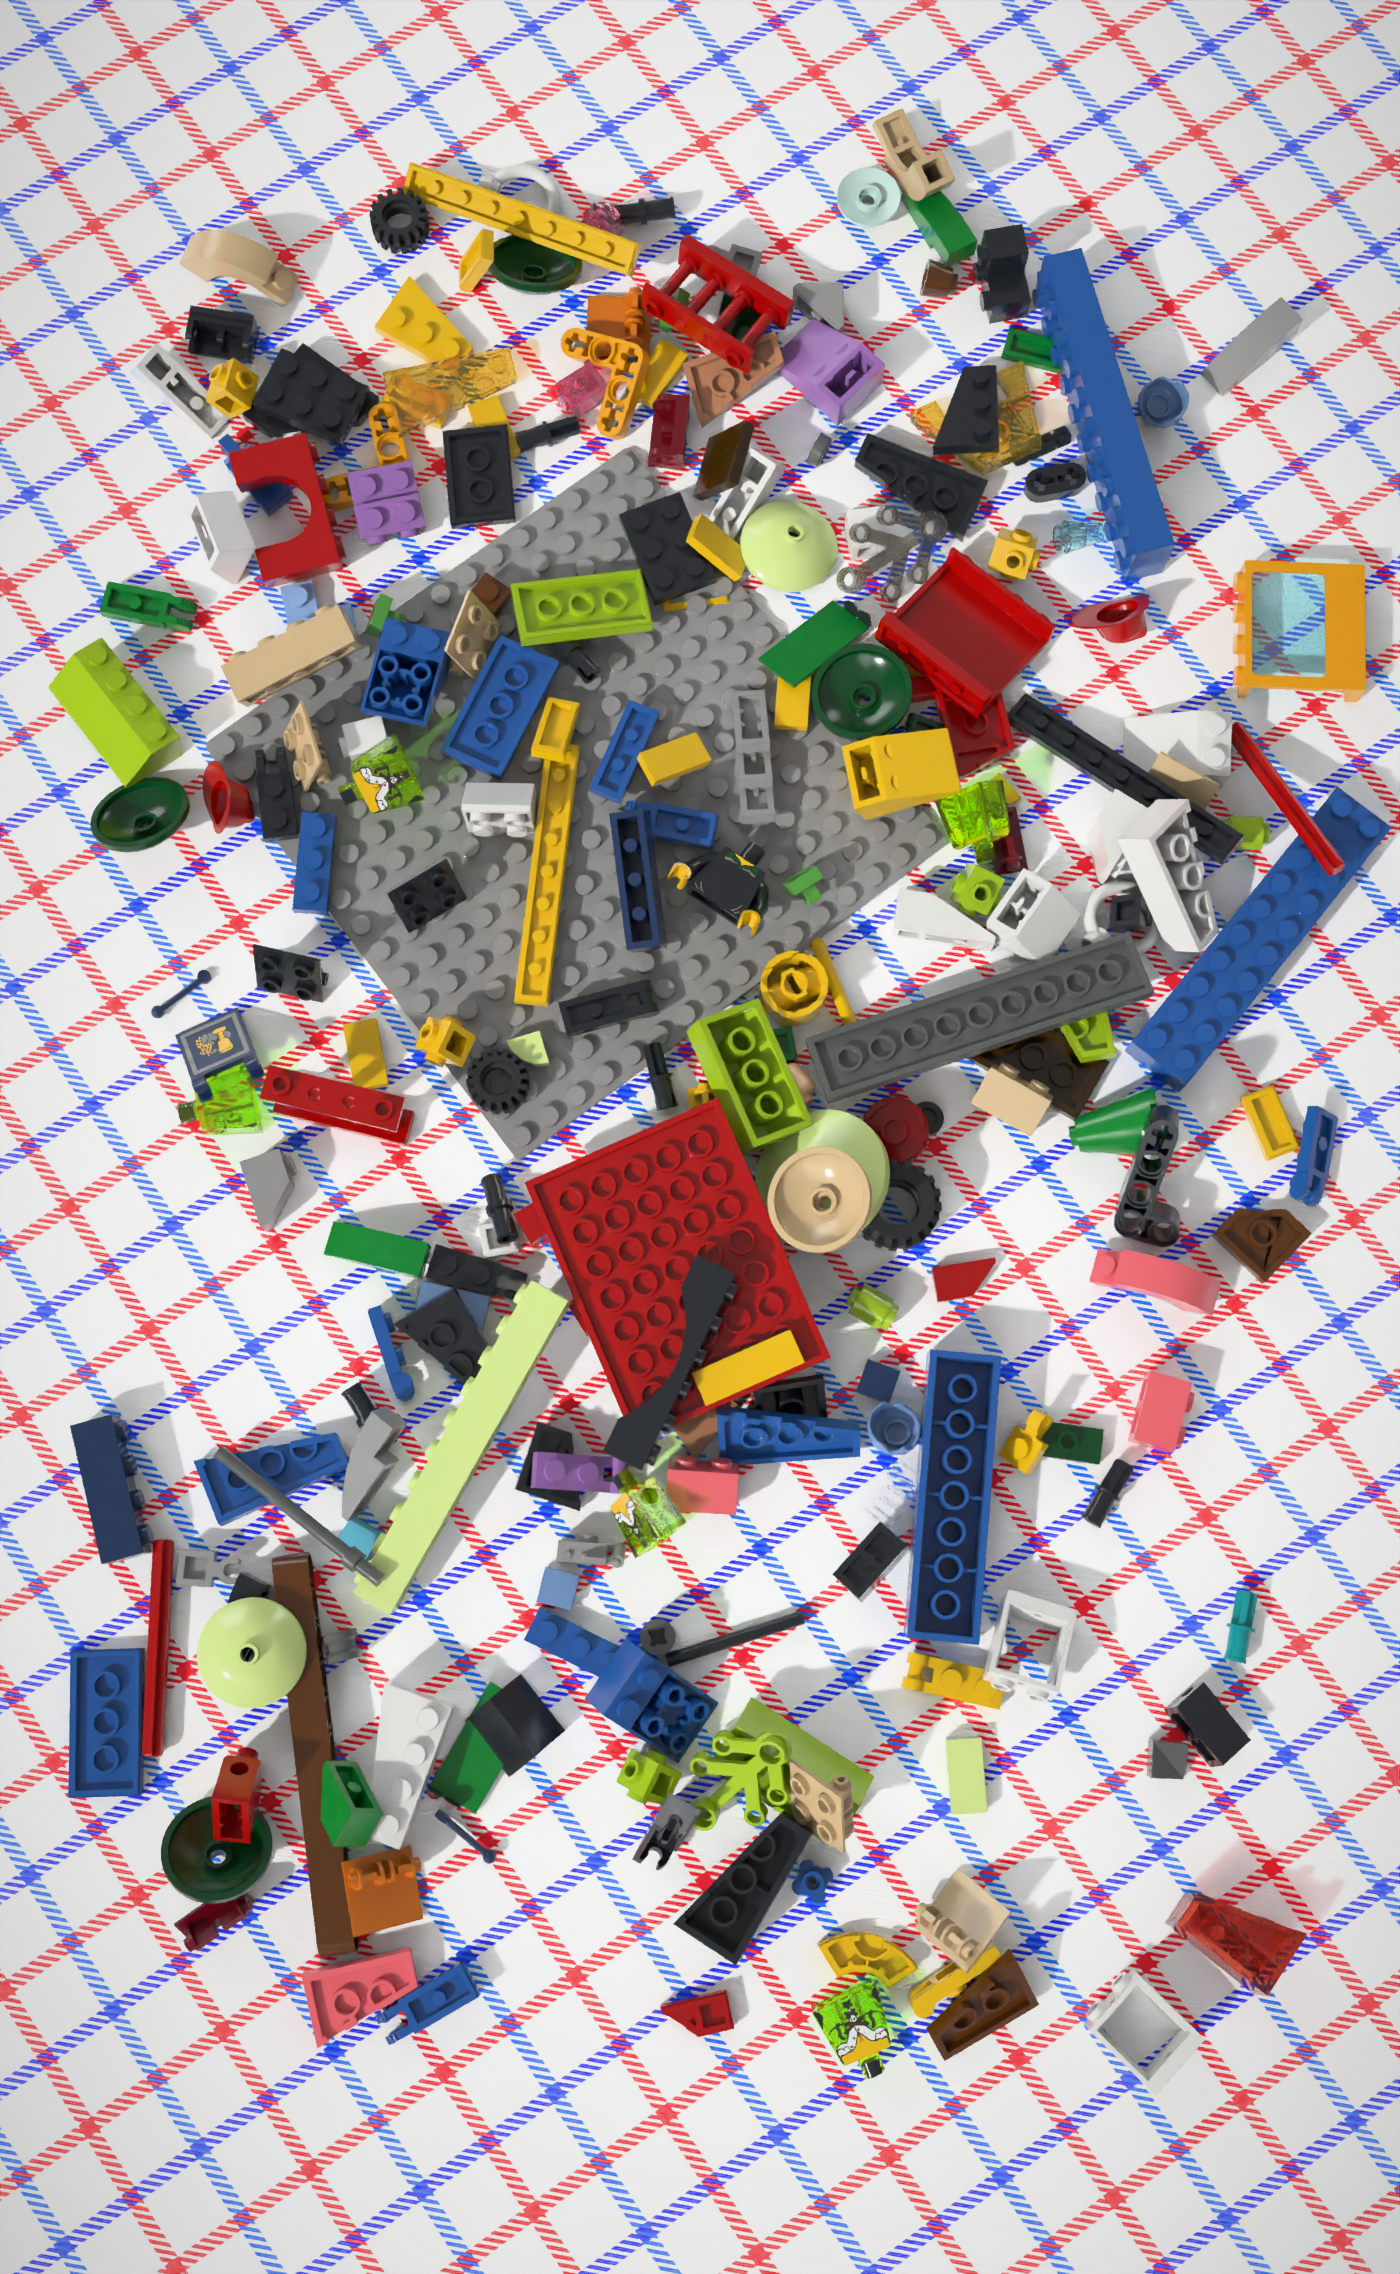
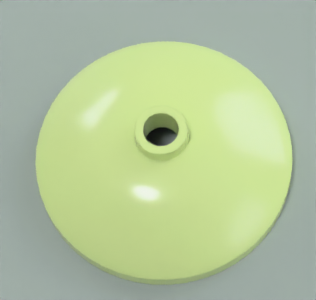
M778 500L760 506L746 520L740 537L741 555L749 571L760 582L779 591L800 592L819 585L828 577L837 558V539L830 523L817 510L797 501ZM788 532H793L797 534L798 537H792L789 535Z
M259 1597L239 1599L220 1608L205 1624L197 1646L199 1672L208 1689L220 1700L240 1708L264 1707L283 1698L299 1681L307 1658L306 1638L297 1618L283 1605L270 1599ZM250 1647L254 1650L255 1656L252 1661H246L243 1658L242 1651L244 1648Z

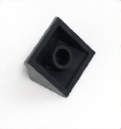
M823 1374L779 1380L752 1392L755 1410L828 1418Z
M522 1674L518 1675L468 1717L504 1765L502 1769L508 1777L532 1760L565 1731L561 1723Z

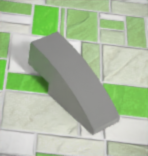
M1280 297L1241 331L1207 365L1201 375L1223 397L1267 362L1276 349L1298 332L1303 319Z
M387 1406L371 1411L351 1451L342 1493V1518L346 1521L363 1514L399 1461L389 1450L408 1423Z

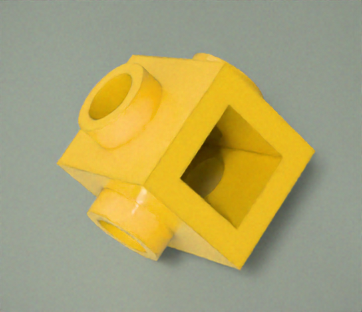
M235 358L222 365L218 364L209 375L210 386L205 401L232 419L251 409L252 401L257 394L256 388L259 376Z
M1001 527L987 568L1000 572L1002 577L1009 580H1018L1019 578L1025 580L1028 569L1035 571L1041 551L1035 550L1038 538L1032 537L1033 535L1023 529H1014L1012 531Z
M444 1015L443 1019L428 1017L426 1023L420 1029L419 1038L414 1048L426 1054L424 1059L435 1066L443 1068L446 1063L463 1067L477 1036L462 1027L463 1023L447 1015Z

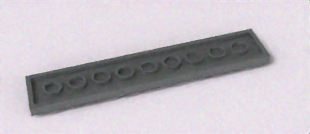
M1128 931L805 1038V1043L826 1101L830 1104L1153 997L1155 991Z

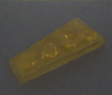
M509 347L383 372V380L399 439L410 434V431L422 425L425 427L436 422V418L451 411L455 413L465 408L466 404L476 399L482 400L517 383L518 378Z

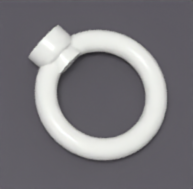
M514 164L499 170L493 177L483 174L480 177L478 186L500 193L501 187L511 179L520 177L532 179L538 182L547 193L548 205L546 210L556 214L559 213L561 200L558 187L550 175L538 167L528 164Z
M1126 880L1111 881L1098 887L1090 895L1084 908L1083 919L1087 934L1081 938L1082 946L1111 937L1105 929L1098 925V908L1111 895L1141 893L1137 883ZM1152 919V926H1149L1145 936L1134 943L1139 955L1151 949L1161 936L1154 919Z

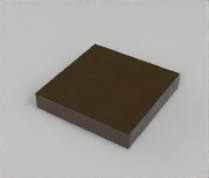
M744 420L709 437L693 497L704 501L739 485L754 425Z

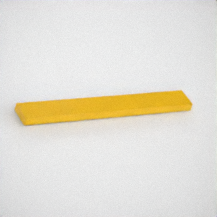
M413 162L409 163L403 187L405 195L409 189L413 191L414 197L418 194L422 202L633 277L642 244Z
M570 744L564 763L544 759L514 996L516 1004L549 1007L580 745Z

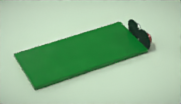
M832 600L760 656L758 661L795 688L817 671L832 654L847 647L869 630V627L872 625L871 615L863 610L858 611L857 604L849 600L844 602V608Z
M490 1681L472 1713L502 1688ZM469 1718L431 1784L426 1786L431 1799L435 1800L443 1797L447 1809L454 1810L457 1807L461 1808L463 1806L476 1814L504 1765Z

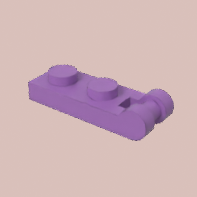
M533 1452L531 1488L623 1494L625 1492L628 1494L629 1483H626V1469H630V1465L615 1457ZM604 1468H612V1477L618 1474L624 1487L618 1490L613 1480L611 1482H603Z

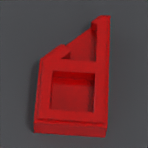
M995 1257L932 1267L931 1273L937 1303L971 1298L995 1265Z
M726 1989L660 2004L661 2013L671 2017L697 2037L734 2029Z

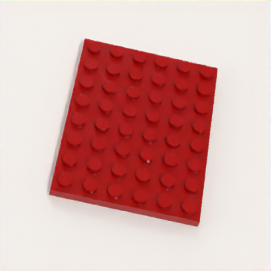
M718 1098L524 1182L623 1416L635 1411L650 1400L665 1384L676 1366L683 1346L686 1328L685 1303L681 1286L696 1255L737 1274L738 1277L735 1282L739 1283L740 1287L732 1303L725 1302L720 1312V1315L725 1316L724 1321L716 1336L709 1335L704 1346L709 1349L707 1357L701 1368L695 1366L692 1373L788 1330L792 1331L805 1363L708 1406L705 1405L691 1373L689 1380L694 1383L686 1400L679 1399L673 1412L678 1414L674 1426L831 1358Z

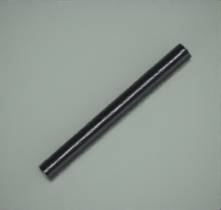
M801 1610L668 1652L665 1654L668 1666L672 1667L804 1625V1618Z

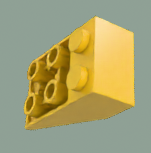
M948 728L874 736L841 746L854 809L865 820L962 792Z

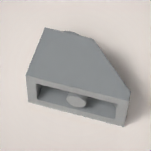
M279 1148L239 1162L259 1225L266 1232L273 1230L295 1188L292 1177L297 1175L295 1163L291 1155L286 1157Z

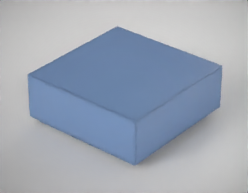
M545 1567L536 1602L571 1611L580 1575Z

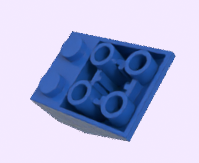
M385 618L360 713L426 727L450 668V660L452 658L444 649L451 632Z
M627 1638L585 1697V1700L603 1716L677 1763L680 1762L719 1704L715 1699Z

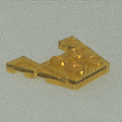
M1022 361L997 372V384L1007 397L998 402L999 452L954 454L982 476L1041 449L1040 432L1035 410L1032 407L1030 388L1025 376V366ZM935 400L911 411L910 422L930 438L936 440L945 413Z

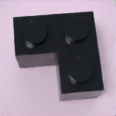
M1023 224L984 230L982 242L977 245L978 261L973 263V274L975 282H980L982 292L979 295L980 307L982 312L987 311L989 324L1026 318L1028 315L1031 297L1025 268L1029 251Z

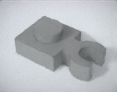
M179 1549L175 1585L214 1587L215 1577H218L225 1584H235L237 1578L229 1577L226 1569L230 1564H241L242 1560L237 1557H227L221 1562H217L218 1551Z

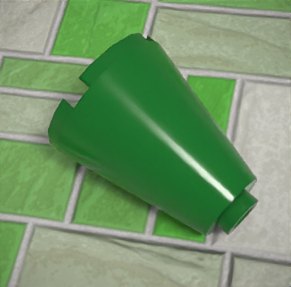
M1154 1086L1142 1089L1074 1118L1075 1125L1068 1127L1072 1147L1079 1146L1080 1152L1133 1155L1147 1115L1151 1109L1157 1106ZM1157 1129V1136L1162 1138V1129Z

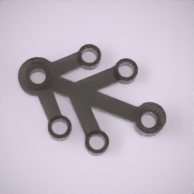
M892 505L880 507L876 517L881 525L892 526L898 524L914 530L904 537L871 529L866 523L853 524L849 530V536L853 542H870L887 548L857 567L846 566L842 568L836 578L838 588L844 593L856 594L864 588L866 577L892 561L888 581L881 585L879 593L885 601H897L902 594L901 582L909 551L919 543L916 563L907 569L906 576L912 584L925 583L929 577L927 568L933 546L941 542L947 532V522L941 513L926 511L917 517L900 512ZM887 509L892 513V518L889 522L884 519V512ZM928 522H932L934 525L933 532L930 534L926 531ZM859 527H862L865 531L862 539H859L856 535ZM917 568L922 572L919 580L914 578V571ZM850 573L853 581L851 585L847 586L844 578ZM890 585L895 589L892 597L887 595V588Z

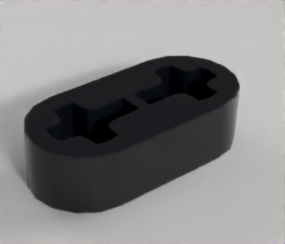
M1075 462L1034 469L1027 475L1024 484V494L1030 501L1035 503L1076 496L1083 490L1087 479L1086 471L1080 464ZM1067 474H1071L1072 479H1077L1075 485H1071L1069 480H1065ZM1036 480H1039L1041 485H1045L1043 491H1039L1037 486H1033Z

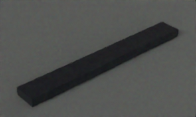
M1027 693L1021 697L1007 714L1010 726L1112 793L1116 788L1147 808L1157 799H1188ZM1189 800L1191 811L1186 813L1189 827H1195L1198 841L1193 843L1194 847L1223 865L1242 843L1244 835Z

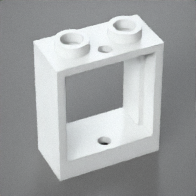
M1008 1589L1001 1598L982 1680L991 1682L993 1688L1001 1691L1010 1692L1012 1689L1024 1692L1028 1699L1036 1702L1045 1703L1047 1700L1052 1701L1060 1693L1078 1610ZM1010 1615L1058 1630L1046 1683L997 1668Z
M1132 1968L1128 1974L1124 1971L1116 1977L1110 1986L1113 1991L1104 2001L1099 1999L1092 2004L1086 2013L1088 2019L1083 2024L1156 2096L1205 2041V2038ZM1137 1986L1181 2028L1145 2070L1101 2028Z

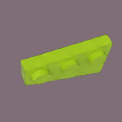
M1108 1012L1060 1027L1081 1063L1115 1058L1116 1050Z

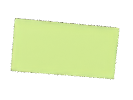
M982 1738L944 1739L950 1813L955 1815L988 1812Z

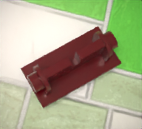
M1007 802L998 804V809L1000 810L999 817H997L996 808L990 811H995L996 814L994 815L998 819L1006 817L1009 833L1007 836L989 843V848L994 846L997 860L992 862L994 873L999 876L1018 873L1023 868L1028 870L1016 807H1009Z
M247 1892L228 1902L203 1903L175 1922L174 1926L186 1937L183 1942L189 1952L195 1949L200 1951L205 1945L220 1936L218 1927L222 1926L227 1931L244 1918H248L250 1916L249 1912L254 1909L252 1904L255 1902V1899Z

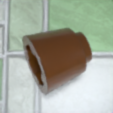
M928 259L922 277L920 296L946 298L948 293L954 294L958 282V274L953 273L954 269L952 267Z

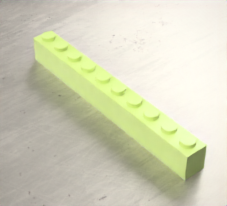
M531 1280L529 1285L523 1283L513 1300L517 1306L512 1315L508 1316L506 1314L502 1318L495 1332L500 1336L493 1347L488 1345L478 1361V1364L482 1366L476 1378L472 1376L468 1378L460 1395L464 1396V1399L459 1408L453 1407L446 1416L442 1425L447 1428L440 1440L435 1438L425 1454V1457L429 1460L423 1471L417 1469L407 1486L411 1490L405 1503L400 1500L389 1517L393 1524L387 1534L381 1532L371 1549L376 1554L370 1563L385 1575L384 1580L376 1587L360 1573H357L354 1578V1582L358 1585L353 1594L389 1615L396 1612L572 1303L536 1281Z

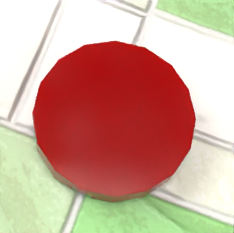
M900 1097L883 1098L872 1104L863 1116L862 1121L871 1127L883 1142L889 1161L898 1159V1163H904L905 1160L912 1161L918 1158L927 1146L930 1135L929 1121L923 1110L911 1100Z

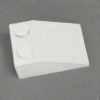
M1195 710L1125 718L1123 757L1149 772L1162 751L1220 784L1218 789L1222 790L1230 778L1232 712Z

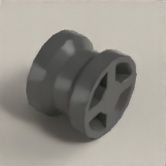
M663 1619L649 1621L643 1626L640 1633L642 1647L647 1653L661 1656L668 1653L673 1648L676 1640L673 1626Z
M357 1628L321 1636L322 1643L328 1648L327 1665L363 1656L361 1648L356 1645Z

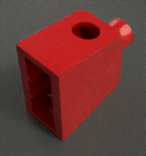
M242 1747L238 1749L236 1756L227 1755L223 1758L211 1798L214 1840L251 1843L262 1790L261 1760L258 1759L259 1754L253 1748ZM232 1804L240 1805V1809L235 1808Z

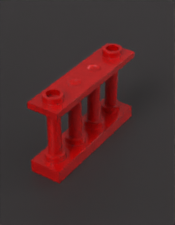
M687 234L679 246L678 264L680 266L660 290L647 282L644 284L641 307L652 317L661 319L721 357L731 367L749 374L752 370L755 351L752 349L753 345L771 324L776 325L782 330L786 329L791 323L795 301ZM690 274H695L707 283L685 307L671 298V296ZM718 290L727 294L733 300L712 324L698 315V313ZM746 307L760 315V317L739 341L725 332V330L741 310Z
M273 1065L268 1066L260 1094L261 1100L275 1103L272 1112L276 1115L407 1146L415 1117L414 1111L403 1109L405 1097Z

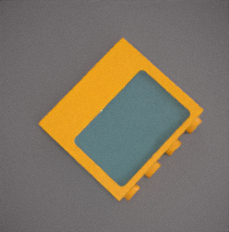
M1245 560L1240 571L1235 572L1233 578V592H1238V603H1235L1233 609V623H1238V634H1235L1233 640V654L1238 655V666H1235L1233 671V685L1238 686V698H1245L1250 688L1344 692V702H1357L1366 691L1365 565Z

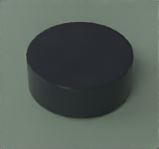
M925 1101L918 1103L917 1106L923 1110L929 1121V1137L937 1134L943 1125V1112L933 1102Z

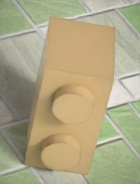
M993 1062L970 1103L1031 1137L1052 1102L1053 1095L1048 1093L1050 1088L1035 1079H1032L1030 1083L1018 1076L1020 1072L1007 1063L1001 1062L999 1066Z

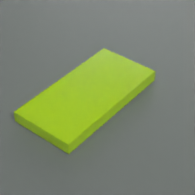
M641 569L510 584L521 646L653 631V621Z

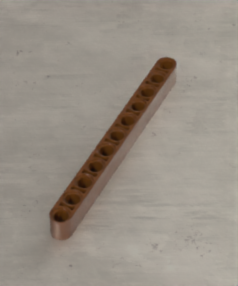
M308 1551L273 1557L272 1574L276 1602L287 1608L297 1618L304 1631L307 1644V1658L303 1673L293 1689L287 1694L316 1943L319 1956L323 1958L358 1952L359 1938L358 1936L353 1937L341 1864V1862L349 1860L348 1847H333L321 1822L323 1765L325 1761H337L314 1569L311 1554Z

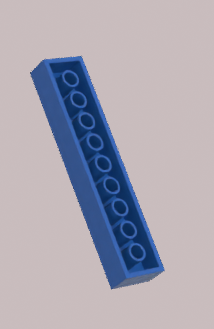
M1078 248L1044 256L1041 270L1037 272L1036 289L1032 291L1033 303L1036 309L1040 308L1043 317L1041 319V328L1044 337H1051L1053 345L1050 347L1051 361L1054 366H1061L1059 376L1060 390L1062 395H1067L1069 401L1068 416L1071 424H1076L1079 433L1077 434L1078 449L1081 454L1085 453L1088 462L1086 464V474L1089 482H1094L1096 488L1095 503L1097 510L1103 512L1105 517L1104 531L1108 542L1112 541L1114 546L1113 560L1115 568L1118 572H1122L1124 582L1160 574L1166 566L1175 543L1083 250Z
M1338 786L1314 814L1312 819L1343 859L1344 869L1334 876L1328 875L1298 835L1125 1049L1126 1053L1179 1093L1189 1083L1392 828Z

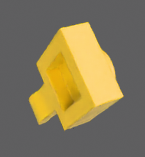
M1034 1409L1027 1419L1026 1428L1016 1425L998 1455L1024 1474L1031 1475L1049 1446L1041 1438L1051 1426L1054 1418L1043 1411L1039 1412Z

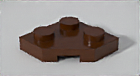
M1237 1209L1211 1236L1263 1284L1312 1233L1287 1209Z

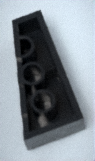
M781 1812L673 1924L734 1965H737L814 1831L806 1825L798 1823L789 1813Z

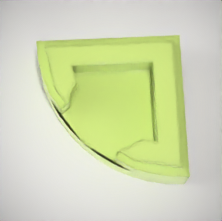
M540 1031L507 1040L511 1052L516 1054L523 1062L537 1067L550 1065Z

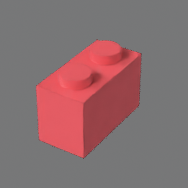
M1153 1371L1145 1373L1127 1441L1167 1453L1174 1452L1176 1446L1181 1447L1186 1433V1427L1182 1426L1185 1412L1190 1413L1195 1393L1190 1392L1192 1383Z
M689 1455L676 1456L675 1459H669L665 1511L736 1515L739 1463H732L731 1459L723 1457L712 1458L711 1461H697L696 1457Z

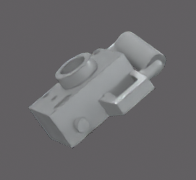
M577 1534V1541L558 1540L556 1562L612 1565L615 1568H620L624 1565L626 1547L622 1543L614 1545L598 1543V1536Z

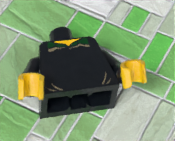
M749 842L740 855L732 849L725 847L720 852H709L685 864L676 863L667 875V879L671 877L680 879L677 888L680 890L690 881L688 884V894L731 922L737 929L740 930L744 925L750 926L752 928L750 935L752 936L756 935L759 924L768 911L769 887L765 883V872L757 867L765 855V851L753 842Z

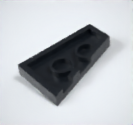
M996 365L963 367L933 445V456L999 452Z
M456 1288L451 1289L394 1323L400 1331L405 1332L416 1341L423 1351L429 1353L445 1367V1370L462 1385H465L470 1376L476 1378L482 1367L478 1364V1361L489 1343Z

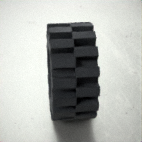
M397 188V194H393L392 189L386 190L387 197H384L382 193L377 196L378 203L373 201L371 204L372 211H369L375 240L378 244L381 243V247L384 250H387L390 246L391 253L397 254L398 248L401 249L402 254H408V247H411L414 252L418 249L417 242L423 245L426 242L424 236L428 237L430 225L425 203H422V199L418 194L414 197L413 191L409 189L406 195L403 192V188ZM397 214H406L412 218L411 223L403 228L390 227L388 220Z
M498 1048L492 1049L491 1053H486V1051L480 1053L481 1057L479 1059L475 1057L472 1061V1067H468V1079H466L468 1091L475 1104L479 1105L486 1112L489 1110L493 1114L498 1115L499 1112L504 1111L507 1114L510 1113V1109L514 1107L516 1109L521 1106L520 1102L526 1100L528 1096L527 1091L530 1090V1078L524 1062L516 1054L512 1055L506 1049H503V1052L498 1051ZM496 1069L507 1071L512 1079L509 1089L501 1094L491 1093L485 1087L487 1075Z

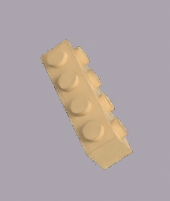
M326 605L315 612V617L307 621L298 620L286 627L287 631L277 637L275 635L267 636L257 642L256 648L248 652L244 650L229 656V662L220 667L237 702L249 707L362 648L363 645L347 612L339 605Z

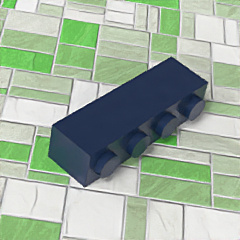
M643 808L609 813L626 949L636 953L667 948L650 813Z
M110 1414L70 1425L101 1565H110L150 1554V1545L154 1543V1538L150 1525L148 1523L145 1524L142 1510L146 1508L145 1498L142 1490L136 1488L134 1476L138 1474V1469L134 1456L128 1454L126 1441L130 1440V1434L124 1420L121 1421L120 1416Z

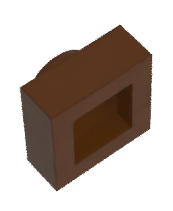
M487 572L484 573L471 590L495 617L499 615L512 598L510 588Z

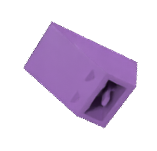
M815 319L807 323L781 348L785 367L779 370L778 373L837 426L882 384L885 363L863 343Z

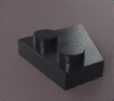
M537 1422L514 1489L580 1511L581 1500L579 1499L578 1491L531 1488L533 1452L573 1454L572 1433Z

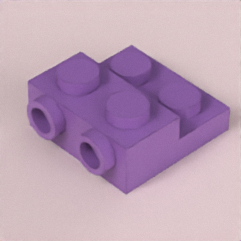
M411 460L347 473L361 540L368 539L369 545L388 542L387 535L400 533L401 539L421 535L420 529L426 528Z

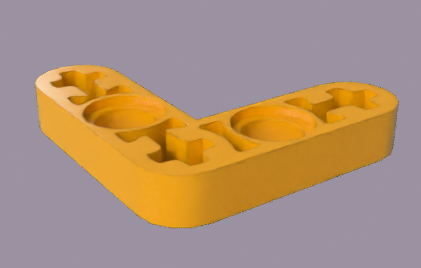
M580 328L568 329L561 338V349L565 355L575 361L612 371L597 418V428L602 435L611 440L618 441L623 439L627 435L649 366V355L645 349L633 342ZM580 340L589 345V350L587 351L580 347L574 349L572 347L573 342H579ZM604 344H610L612 348L610 356L606 360H600L598 357L600 347ZM635 355L638 357L637 363L632 362L630 364L627 362L629 357H634ZM623 372L627 373L628 375L632 374L633 379L631 380L630 378L624 376ZM628 383L630 387L628 397L622 401L618 400L616 396L618 387ZM615 404L620 408H624L623 412H621L618 409H613V405ZM617 420L619 422L617 427H608L609 421Z
M387 403L374 405L370 409L368 420L379 465L370 468L409 461L395 408ZM384 415L388 419L387 422L390 430L387 433L383 432L380 417ZM388 443H395L400 446V450L394 456H387L382 453L383 447ZM347 473L326 478L329 494L323 495L326 507L333 506L334 511L352 508L354 504L347 487L349 485ZM337 488L339 498L332 499L331 490Z

